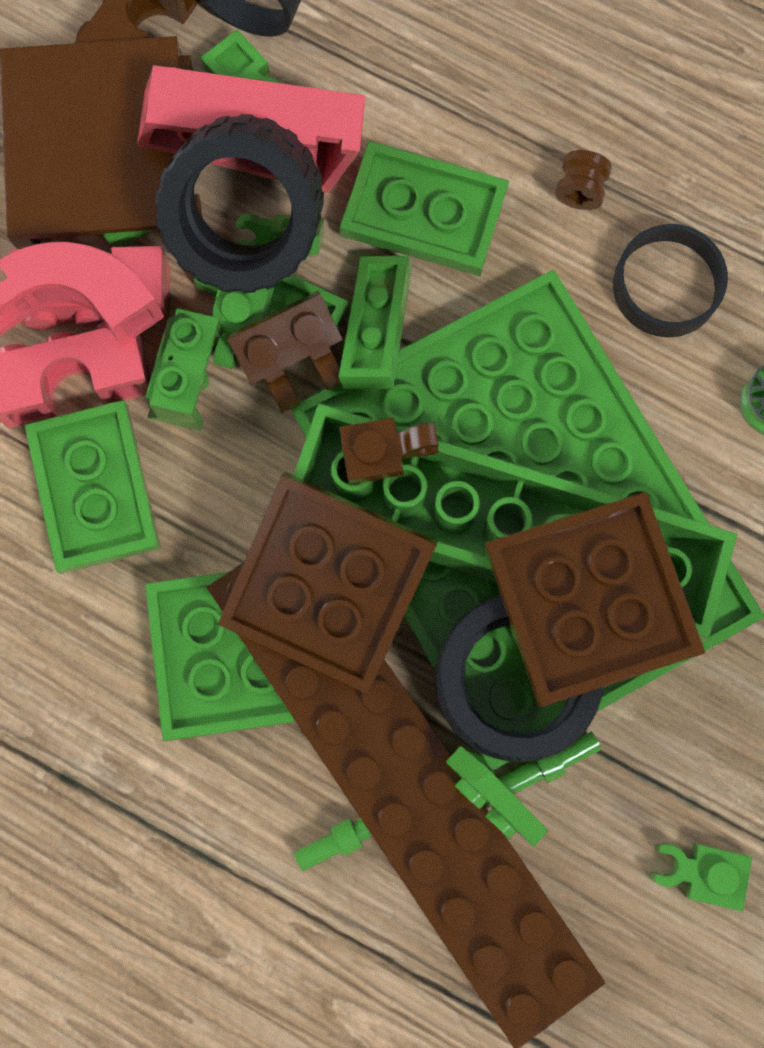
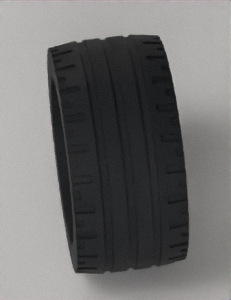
M499 596L480 603L469 610L448 633L436 664L435 688L437 699L450 727L457 736L476 751L503 761L530 762L541 760L562 752L583 735L597 713L603 687L568 698L557 717L545 727L527 733L507 732L484 721L470 704L464 685L465 665L476 642L492 630L511 625L502 598Z

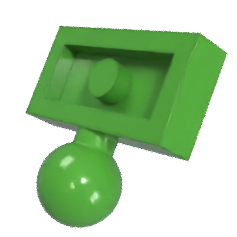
M460 746L446 761L461 777L455 787L479 810L487 803L492 809L485 817L509 840L517 832L535 847L548 832L547 828L490 771L482 755L466 751Z

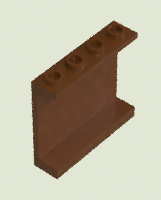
M177 36L0 49L7 238L16 249L40 244V238L160 230L156 222V191L160 187L162 173L173 159L174 154L138 146L137 142L144 92L153 65L193 71L191 56H183ZM195 194L197 207L202 216L200 196Z

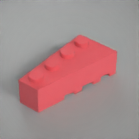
M153 65L144 92L137 145L175 155L196 130L205 124L213 123L217 118L227 115L235 117L240 116V114H252L253 117L262 119L266 117L276 121L278 125L286 130L290 129L298 136L297 139L304 146L308 147L314 156L313 160L316 167L320 169L322 191L329 193L360 152L366 95ZM228 157L217 159L210 163L279 181L267 168L248 159Z

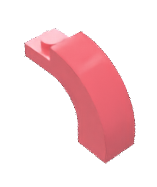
M49 242L22 248L0 259V267L8 277L0 282V336L36 311L58 303L81 305L98 314L122 346L164 318L155 297L138 275L124 262L103 250L78 243Z

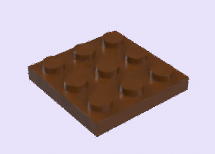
M285 472L279 479L217 625L369 694L438 541Z
M647 492L485 543L484 548L539 708L706 654Z

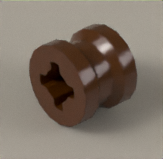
M589 150L570 151L565 155L562 166L565 177L558 181L555 192L556 198L571 208L579 210L597 209L602 206L605 191L602 184L610 177L611 162L597 152Z

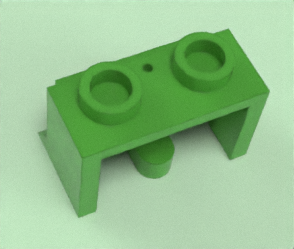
M176 309L174 318L168 317L145 397L150 405L148 419L199 431L202 430L204 421L196 405L200 391L206 389L210 382L206 369L212 347L217 345L223 333L219 318L182 309Z

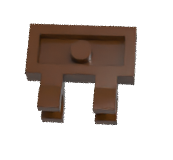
M319 291L227 335V340L250 384L252 385L265 378L281 413L300 404L297 394L284 371V368L311 356L327 390L341 384L339 379L340 368L329 346L341 341L342 337Z

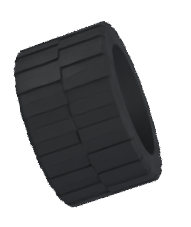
M252 114L220 117L213 123L205 124L196 130L165 167L160 178V187L156 191L157 227L161 230L164 239L162 242L168 253L171 252L177 260V264L185 272L188 271L196 277V280L206 286L211 285L219 288L220 291L229 293L231 291H240L243 294L254 293L259 289L274 287L282 279L289 278L298 270L301 261L307 258L318 230L324 205V192L321 187L322 176L320 169L314 163V156L308 147L304 146L297 139L298 136L290 129L286 130L278 125L276 121L269 118L253 117ZM228 157L248 159L267 168L282 183L291 202L290 221L283 234L269 243L254 246L236 244L219 236L204 221L197 207L194 188L200 172L214 160Z

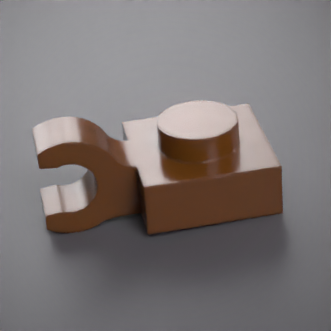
M394 417L339 427L350 485L403 476L401 459L439 453L435 423L417 425L399 433H396Z

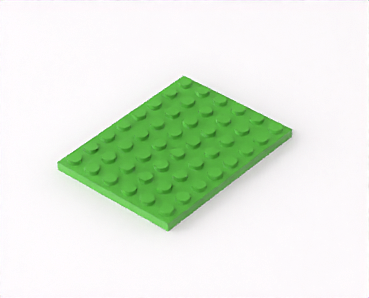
M554 269L399 350L393 389H343L340 384L330 390L326 388L291 408L292 415L305 438H307L318 403L374 421L394 417L395 427L403 430L417 425L435 423L439 441L621 498H628L647 492L653 508L709 525ZM731 560L710 637L708 640L702 641L705 651L764 618V613ZM429 561L404 617L435 672L441 647L457 621L480 603L501 595L496 582ZM511 625L487 633L475 643L466 660L464 685L470 704L484 721L502 731L527 733L543 728L561 713L567 699L539 708ZM690 659L604 686L597 712ZM480 753L489 766L490 771L509 762Z

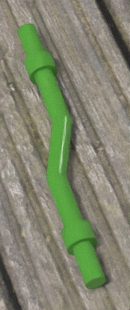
M591 731L581 736L562 752L548 758L532 761L498 779L513 794H516L542 780L548 784L565 775V768L601 750V747ZM487 803L484 804L486 808L490 807ZM348 818L330 827L331 834L295 851L294 855L301 870L305 871L339 853H342L345 857L363 848L362 841L372 837L361 818L354 822Z

